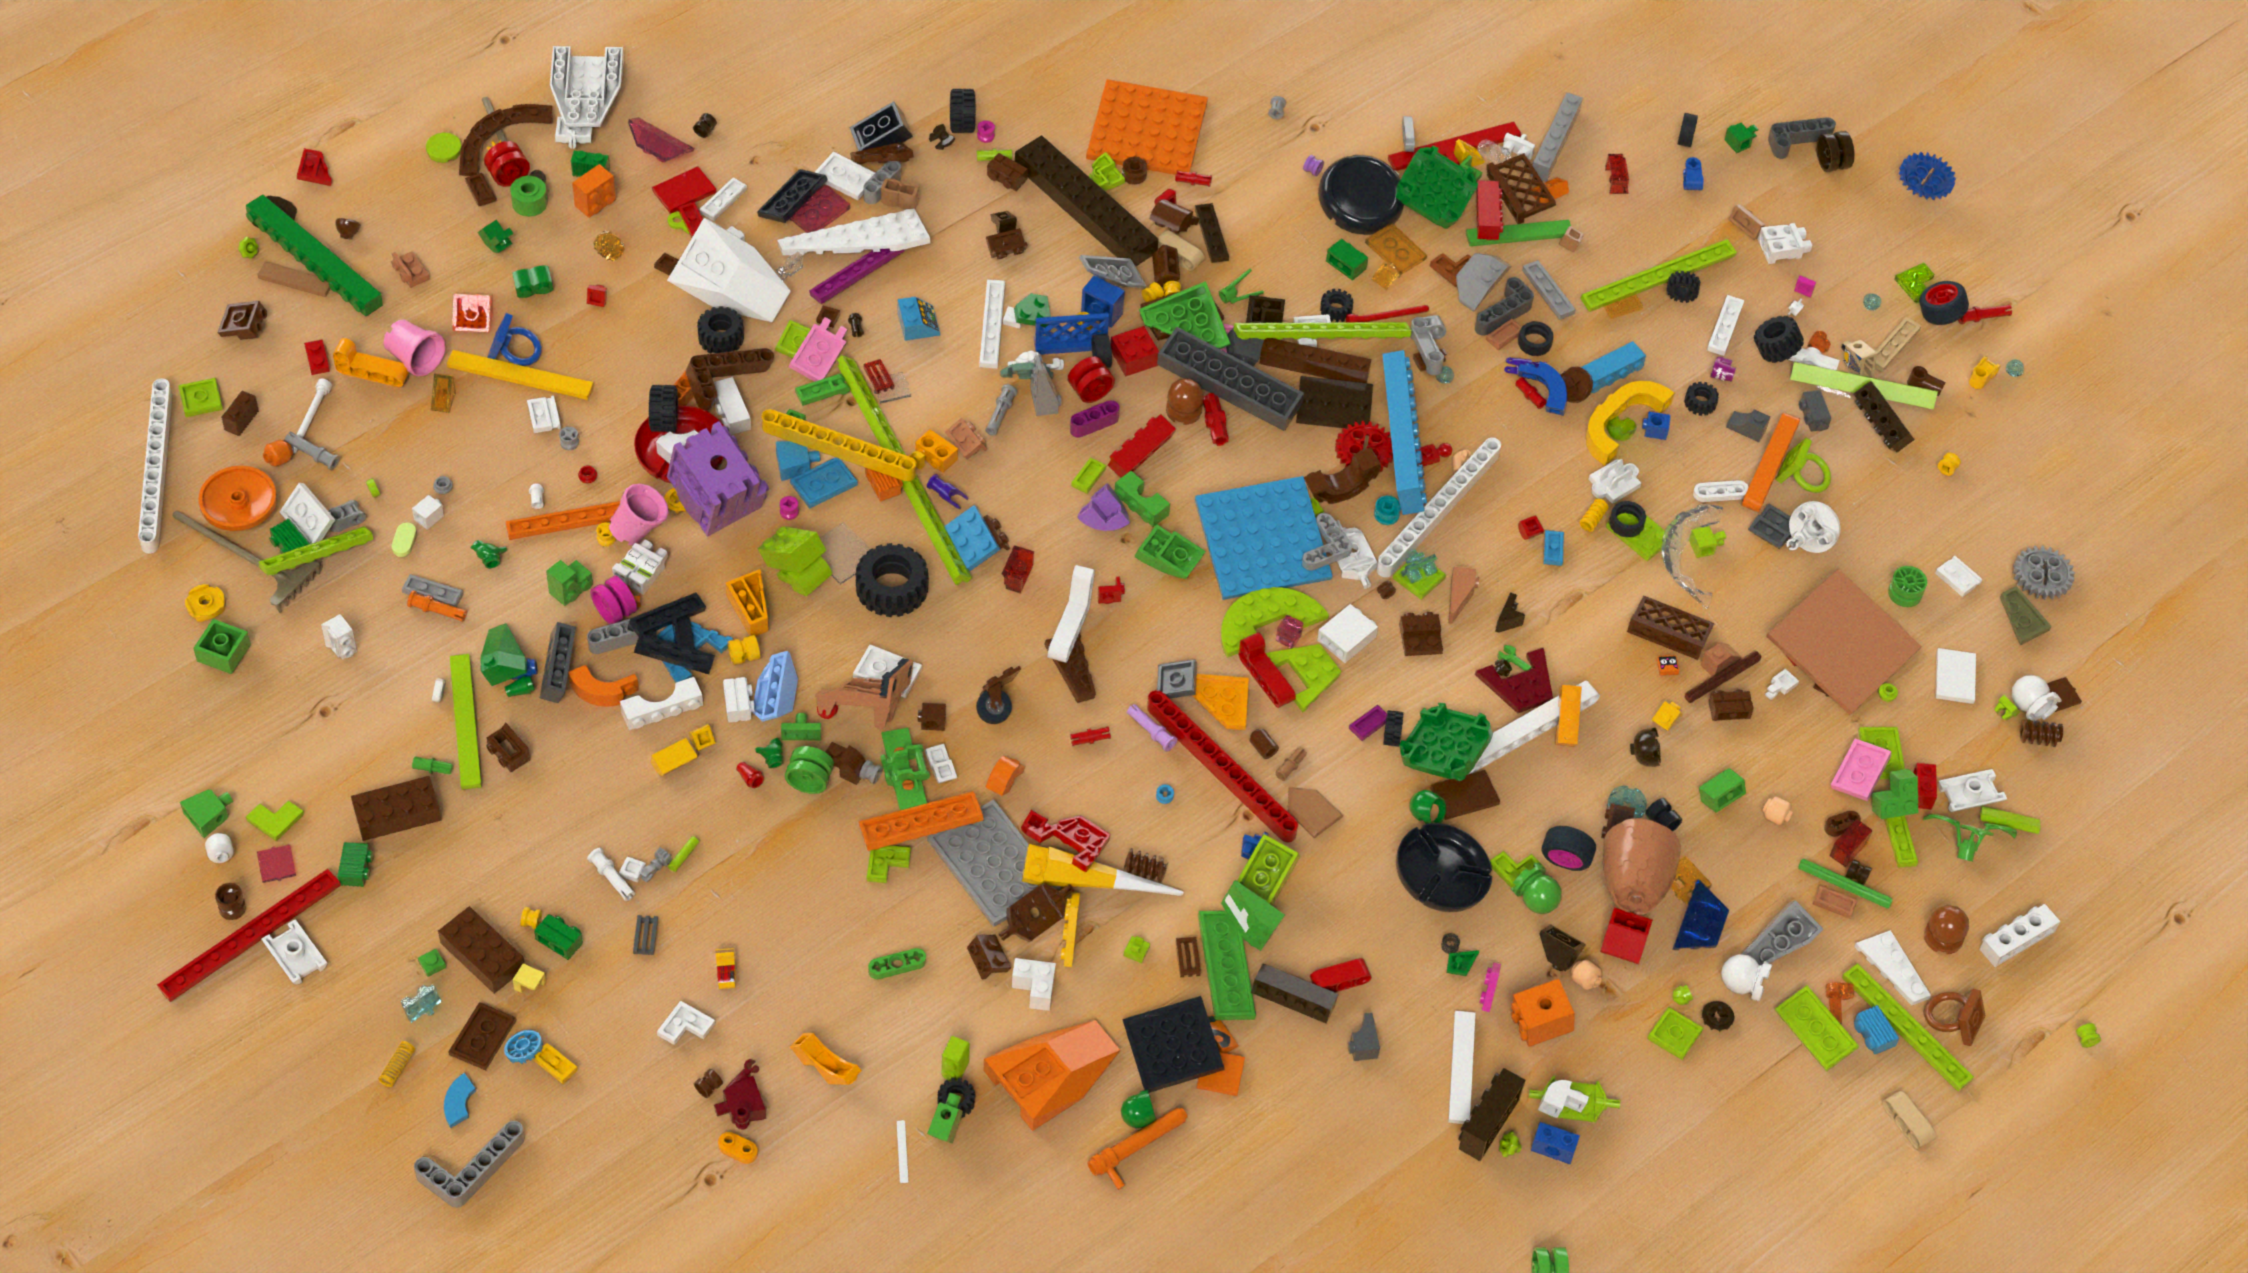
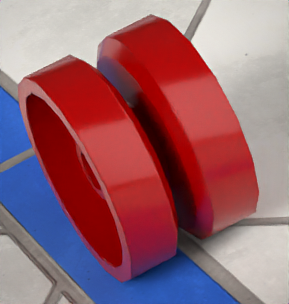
M503 141L489 149L484 158V165L491 173L492 178L498 185L503 187L511 186L516 179L527 176L530 170L529 161L518 144L513 141Z
M1093 356L1081 360L1068 374L1067 381L1076 391L1082 402L1093 403L1102 399L1112 390L1115 384V378L1106 369L1107 367L1099 357Z

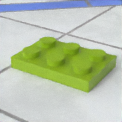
M1631 514L1617 515V519L1626 525H1635L1639 522ZM1648 516L1646 517L1643 531L1635 537L1619 536L1610 528L1609 522L1606 525L1608 530L1646 561L1650 560L1673 540L1669 533Z

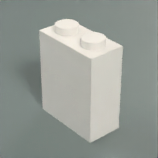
M1349 604L1319 629L1317 641L1346 663L1376 638L1378 626L1373 620H1369L1358 608Z

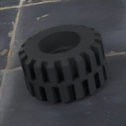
M952 89L950 92V129L952 133H973L976 121L974 89Z
M719 306V308H711L710 311L706 310L705 314L700 315L697 328L699 344L702 345V349L707 350L711 354L733 352L740 348L739 345L742 346L744 340L743 319H741L740 314H737V311H731L729 307L723 308V306ZM717 330H726L724 332H716Z
M1778 316L1770 318V320H1766L1755 331L1754 341L1762 358L1767 362L1772 361V363L1788 360L1790 357L1795 356L1804 344L1802 333L1792 317Z
M652 385L649 392L650 430L652 432H675L678 420L677 388L675 385Z

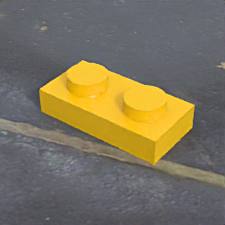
M548 1043L543 1046L541 1052L534 1055L535 1059L533 1061L562 1084L578 1071L575 1064Z

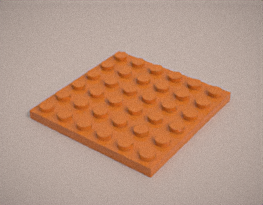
M1106 79L1086 159L1096 160L1107 152L1117 165H1123V162L1129 157H1140L1146 161L1147 170L1173 175L1177 174V170L1190 173L1208 97Z

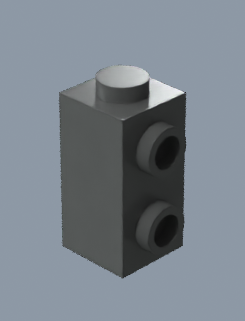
M1821 390L1803 392L1802 398L1799 400V408L1804 413L1805 424L1809 426L1811 432L1828 429L1831 415Z

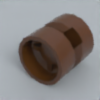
M225 883L219 886L216 890L215 898L220 915L226 920H236L242 917L245 913L246 905L241 888L235 883Z

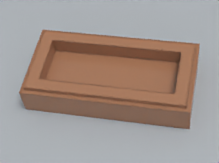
M1511 318L1488 334L1486 340L1499 351L1519 337L1522 326Z
M1820 885L1813 905L1851 919L1858 900Z

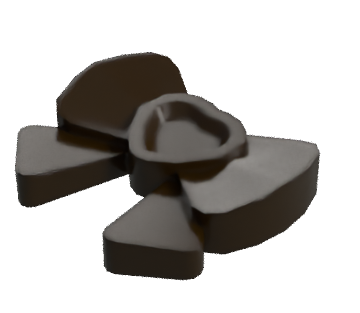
M944 124L936 126L933 133L929 135L930 142L939 138L940 142L935 146L939 150H943L944 147L950 146L955 141L954 136L947 133Z

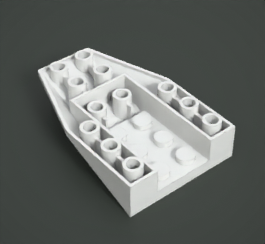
M553 46L550 88L564 126L600 127L621 88L624 66L623 47H605V57L571 56L570 46Z
M706 218L702 220L667 280L712 307H729L731 311L735 310L737 314L768 322L775 320L791 293V290L755 247Z

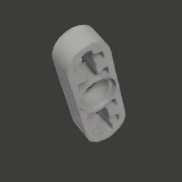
M1403 116L1402 134L1404 151L1414 152L1415 137L1412 116Z

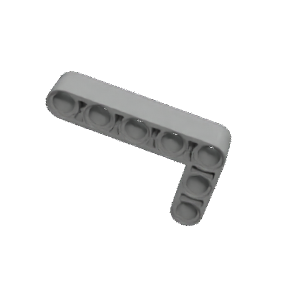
M510 1121L505 1124L456 1177L427 1157L417 1159L414 1163L417 1180L454 1208L462 1207L523 1144L525 1137L522 1124L518 1121ZM514 1132H517V1133H518V1134L515 1135V1136H511V1135H510L511 1133H514ZM499 1147H503V1148H504L503 1150H500V1151H497V1150H496V1149L499 1148ZM485 1162H489V1163H490V1164H488V1165H486V1166H482V1165H481V1164H483V1163H485ZM423 1169H429L427 1172H420ZM471 1177H474V1178H475V1179L472 1180V1181H467L468 1178H471ZM438 1181H445L442 1184H436ZM454 1193H461L458 1196H452Z

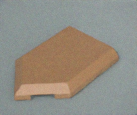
M1288 789V813L1313 838H1316L1343 817L1317 790Z

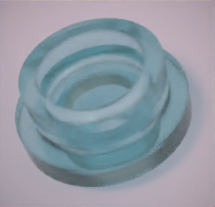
M1867 294L1863 299L1864 306L1868 310H1876L1882 302L1881 298L1876 294Z
M2016 359L2011 360L2006 365V372L2011 376H2021L2024 372L2023 363Z
M1443 366L1442 373L1436 375V379L1441 383H1450L1454 379V373L1450 367Z

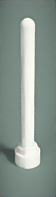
M319 379L315 386L317 393L296 434L301 438H304L323 396L328 394L332 388V383L326 379ZM291 445L293 454H295L298 449Z

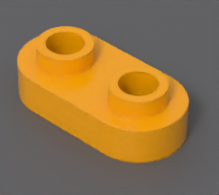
M732 1132L723 1133L718 1139V1147L723 1154L744 1164L752 1163L757 1159L758 1149L755 1143ZM732 1140L731 1143H726L725 1141ZM750 1149L749 1152H744L743 1150Z

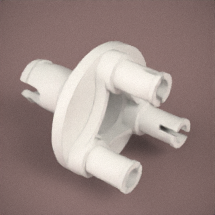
M1809 501L1801 504L1793 511L1790 517L1789 529L1792 538L1786 544L1787 547L1791 545L1789 550H1796L1798 547H1801L1813 553L1827 551L1836 544L1840 536L1841 527L1836 513L1829 506L1821 502Z

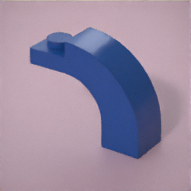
M1540 362L1538 368L1529 363L1525 365L1520 364L1518 370L1520 377L1539 381L1549 390L1546 412L1564 416L1567 407V390L1565 382L1557 370L1544 362Z

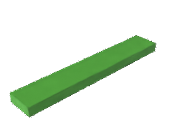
M1569 220L1505 225L1503 226V233H1499V240L1477 239V228L1466 229V236L1469 247L1562 238L1571 224Z

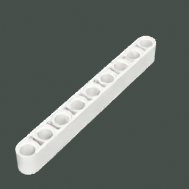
M1583 681L1576 685L1582 686L1580 712L1593 705L1600 697V694L1588 681ZM1559 696L1495 731L1491 742L1469 774L1478 771L1558 725Z

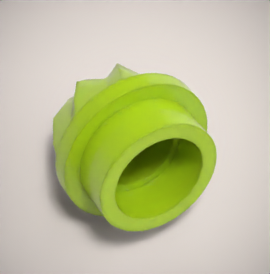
M1680 985L1673 991V1001L1679 1005H1688L1689 1001L1693 1000L1687 985L1683 987Z

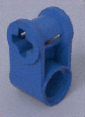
M1690 157L1686 160V168L1683 171L1684 190H1703L1704 178L1701 161L1695 157Z

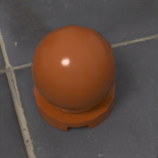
M1188 378L1179 379L1172 383L1167 395V416L1173 422L1175 420L1184 422L1183 425L1195 423L1199 420L1203 408L1204 394L1201 386L1195 380Z
M1944 905L1938 907L1931 914L1925 928L1924 940L1928 947L1935 952L1941 951L1947 952V954L1957 952L1962 947L1965 936L1969 931V919L1966 913L1957 906Z

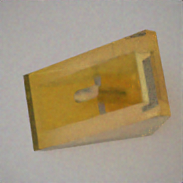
M434 373L432 411L450 413L456 393L454 377L452 375Z

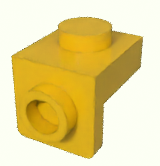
M1664 701L1652 718V721L1669 731L1678 717H1682L1683 714L1679 711L1681 707L1672 701L1670 704Z

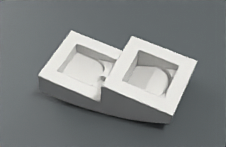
M944 744L925 749L926 757L938 784L957 779L952 760H949Z

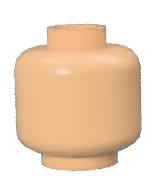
M1777 796L1772 799L1769 798L1762 810L1765 813L1764 817L1777 825H1782L1784 821L1789 822L1793 814L1790 811L1791 804Z
M1578 961L1572 968V980L1583 989L1590 990L1600 985L1602 981L1601 969L1591 961Z

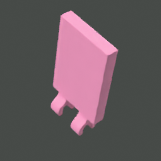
M826 317L820 326L813 325L789 364V368L814 382L826 377L847 342L843 340L847 329L841 326L836 335L827 331L831 320Z

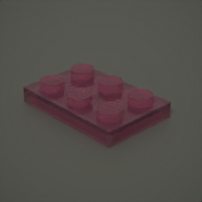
M825 185L816 191L790 220L806 233L818 231L850 209V203Z

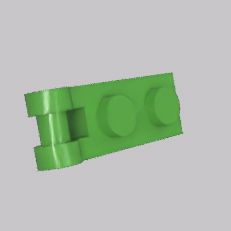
M842 374L795 388V393L802 406L834 395H844L850 391Z

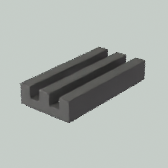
M637 915L633 954L654 955L658 916H654V918L646 916L643 918L642 915ZM645 923L642 949H638L641 924ZM649 923H651L653 926L650 950H646Z

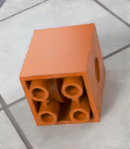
M1559 979L1513 994V1003H1511L1513 1012H1511L1513 1022L1515 1024L1518 1023L1521 1040H1526L1528 1047L1574 1031L1575 1013Z

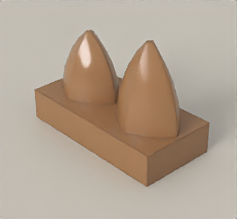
M1740 204L1735 206L1729 217L1733 224L1753 240L1758 239L1761 227L1765 226L1762 221L1753 215L1752 211L1745 209Z

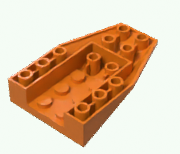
M1094 1020L1032 1037L984 1059L983 1071L995 1086L1000 1083L1021 1108L1020 1117L1034 1131L1082 1100L1119 1054L1120 1049L1098 1022Z

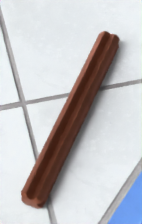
M1758 651L1750 653L1686 692L1685 699L1688 703L1694 702L1761 660V654Z

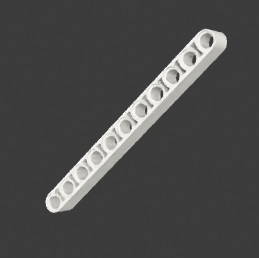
M162 378L155 380L152 385L138 534L143 552L148 554L156 552L159 548L172 406L170 384L168 380Z
M1488 438L1424 507L1425 511L1419 512L1383 551L1378 559V575L1386 578L1390 577L1497 461L1501 449V442L1498 439Z

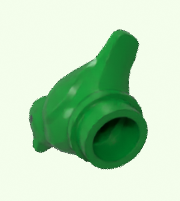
M476 540L470 546L488 569L497 567L500 564L499 555L507 551L506 547H497L480 540Z
M779 738L772 739L766 747H757L755 749L756 753L761 754L765 758L768 768H777L784 763L783 749L781 747L783 744Z

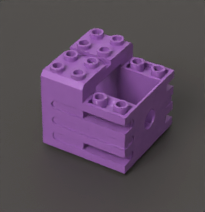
M720 422L712 425L711 434L705 428L695 436L688 437L685 448L681 442L675 444L667 473V478L677 491L680 502L688 514L698 522L707 537L760 509L763 500L767 498L766 491L769 490L767 483L759 477L757 468L747 463L748 456L744 450L741 451L735 436H731L728 429L722 426ZM722 456L726 459L727 466L723 470H715L712 468L710 461Z

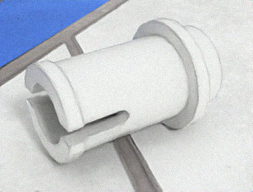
M533 484L529 489L531 506L534 509H540L544 506L542 496L544 488L540 484Z

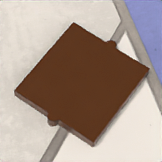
M2066 677L2047 683L2050 693L2055 692L2062 700L2057 702L2058 708L2055 712L2081 704L2082 701L2076 693V688L2072 687Z

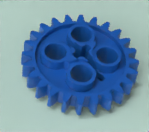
M1922 152L1919 155L1913 153L1912 156L1908 155L1899 168L1900 180L1904 181L1902 185H1908L1907 190H1913V195L1918 193L1919 197L1924 195L1926 200L1929 197L1935 200L1936 196L1941 199L1942 196L1946 197L1948 193L1950 194L1955 185L1956 177H1954L1955 172L1951 171L1952 166L1947 167V161L1942 162V157L1937 159L1936 154L1931 157L1929 152L1926 155H1923Z

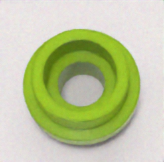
M1885 683L1880 686L1878 693L1883 701L1891 702L1896 699L1898 690L1894 685Z

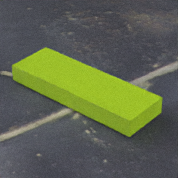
M1982 806L1980 810L1981 821L2035 834L2040 832V819Z
M1905 815L1884 819L1897 867L1917 866L1918 859Z

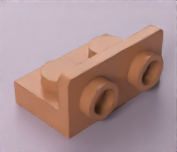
M413 251L400 257L396 252L392 253V267L395 271H399L402 281L406 282L410 288L430 280L428 272Z
M961 418L946 430L945 433L968 460L979 449L987 450V447L984 445L986 440L980 433L975 434L976 428L970 421L966 423Z

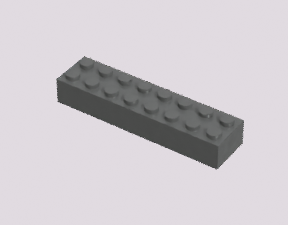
M1178 327L1175 328L1158 353L1157 365L1183 379L1195 380L1206 391L1214 393L1227 402L1283 431L1286 430L1303 403V392Z

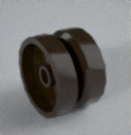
M1847 131L1821 134L1818 137L1817 157L1824 172L1848 169L1853 166L1855 156L1854 145Z

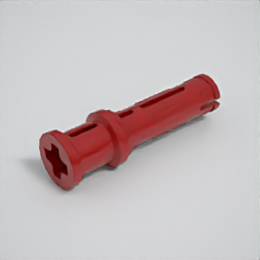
M2010 304L1981 309L1974 306L1972 309H1968L1958 322L1960 324H1965V322L1969 321L1976 323L1981 319L2011 316L2012 310H2005L2012 309Z

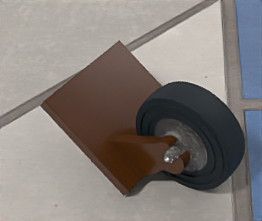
M1020 666L1015 669L1013 667L1006 669L1002 676L990 678L987 684L982 687L983 690L977 700L976 709L979 717L984 722L999 724L1009 717L1012 703L1009 696L1001 691V687L1014 680L1021 670Z

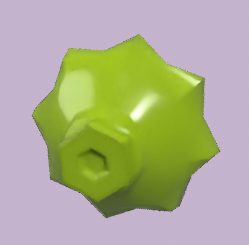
M246 236L239 242L238 250L243 258L252 259L254 255L258 254L257 249L259 245L254 238Z
M1514 1132L1504 1134L1499 1142L1500 1147L1498 1151L1502 1153L1503 1157L1520 1153L1522 1147L1519 1144V1138Z

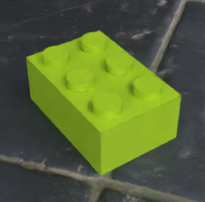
M786 526L779 528L776 534L764 540L763 544L757 548L767 567L797 573L802 572L827 551L817 532Z
M1263 834L1237 881L1273 906L1300 859V855L1298 852Z

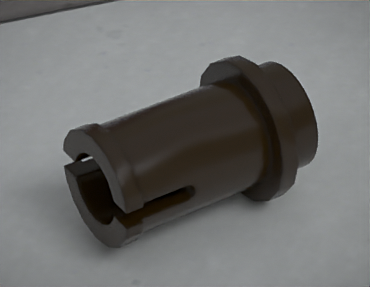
M858 313L851 314L848 322L851 324L852 336L856 337L857 332V337H861L864 334L861 324L862 317Z

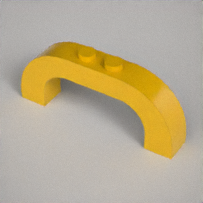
M1635 381L1625 384L1614 394H1609L1605 402L1595 408L1594 413L1589 419L1585 439L1591 455L1606 466L1617 456L1619 444L1609 438L1604 429L1632 405H1646L1658 413H1663L1672 404L1675 392L1656 382Z

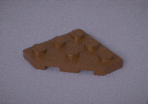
M902 142L850 153L851 160L857 162V164L867 162L885 163L888 161L907 162L909 158L914 157L913 150Z

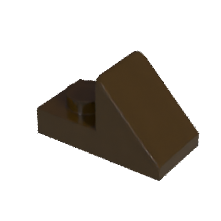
M1009 211L990 214L991 221L996 224L997 234L1016 229L1017 219Z
M1510 592L1497 621L1495 632L1500 633L1523 625L1525 614L1516 611L1519 603H1516V594Z

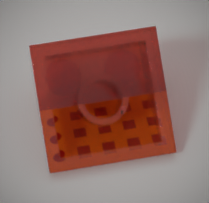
M454 293L453 331L490 332L493 314V294Z

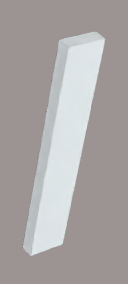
M987 280L979 367L998 369L1005 281Z
M1455 1010L1448 1123L1463 1124L1466 1119L1470 1120L1475 1013Z

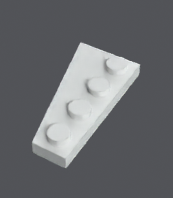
M1891 930L1855 944L1854 947L1867 957L1866 960L1871 965L1874 964L1881 971L1880 974L1885 979H1889L1894 984V988L1911 1006L1930 998L1929 991Z

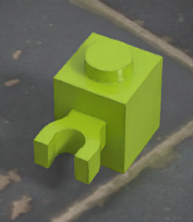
M1710 526L1692 529L1689 542L1696 558L1714 555L1716 547L1724 545L1723 539H1726V534L1724 531L1713 534Z

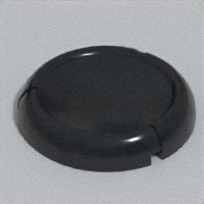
M1368 155L1343 157L1331 164L1320 180L1318 188L1320 205L1330 220L1334 218L1336 220L1335 224L1348 232L1361 235L1383 232L1393 226L1403 212L1404 204L1395 196L1400 177L1391 166L1378 158Z
M1440 823L1424 824L1421 829L1416 827L1409 831L1398 847L1396 869L1399 879L1406 891L1426 907L1441 912L1464 911L1477 905L1486 896L1491 887L1492 876L1489 873L1492 871V866L1488 855L1472 836L1461 829Z

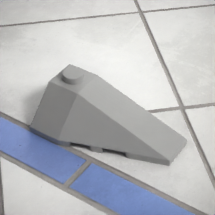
M1080 255L1079 257L1088 272L1114 286L1146 287L1145 282L1129 258Z
M1035 355L1030 389L1036 416L1058 414V406H1061V396L1057 395L1056 388L1040 356Z
M1794 900L1789 902L1773 918L1741 955H1749L1756 959L1759 966L1763 965L1764 961L1770 963L1811 943L1823 928Z

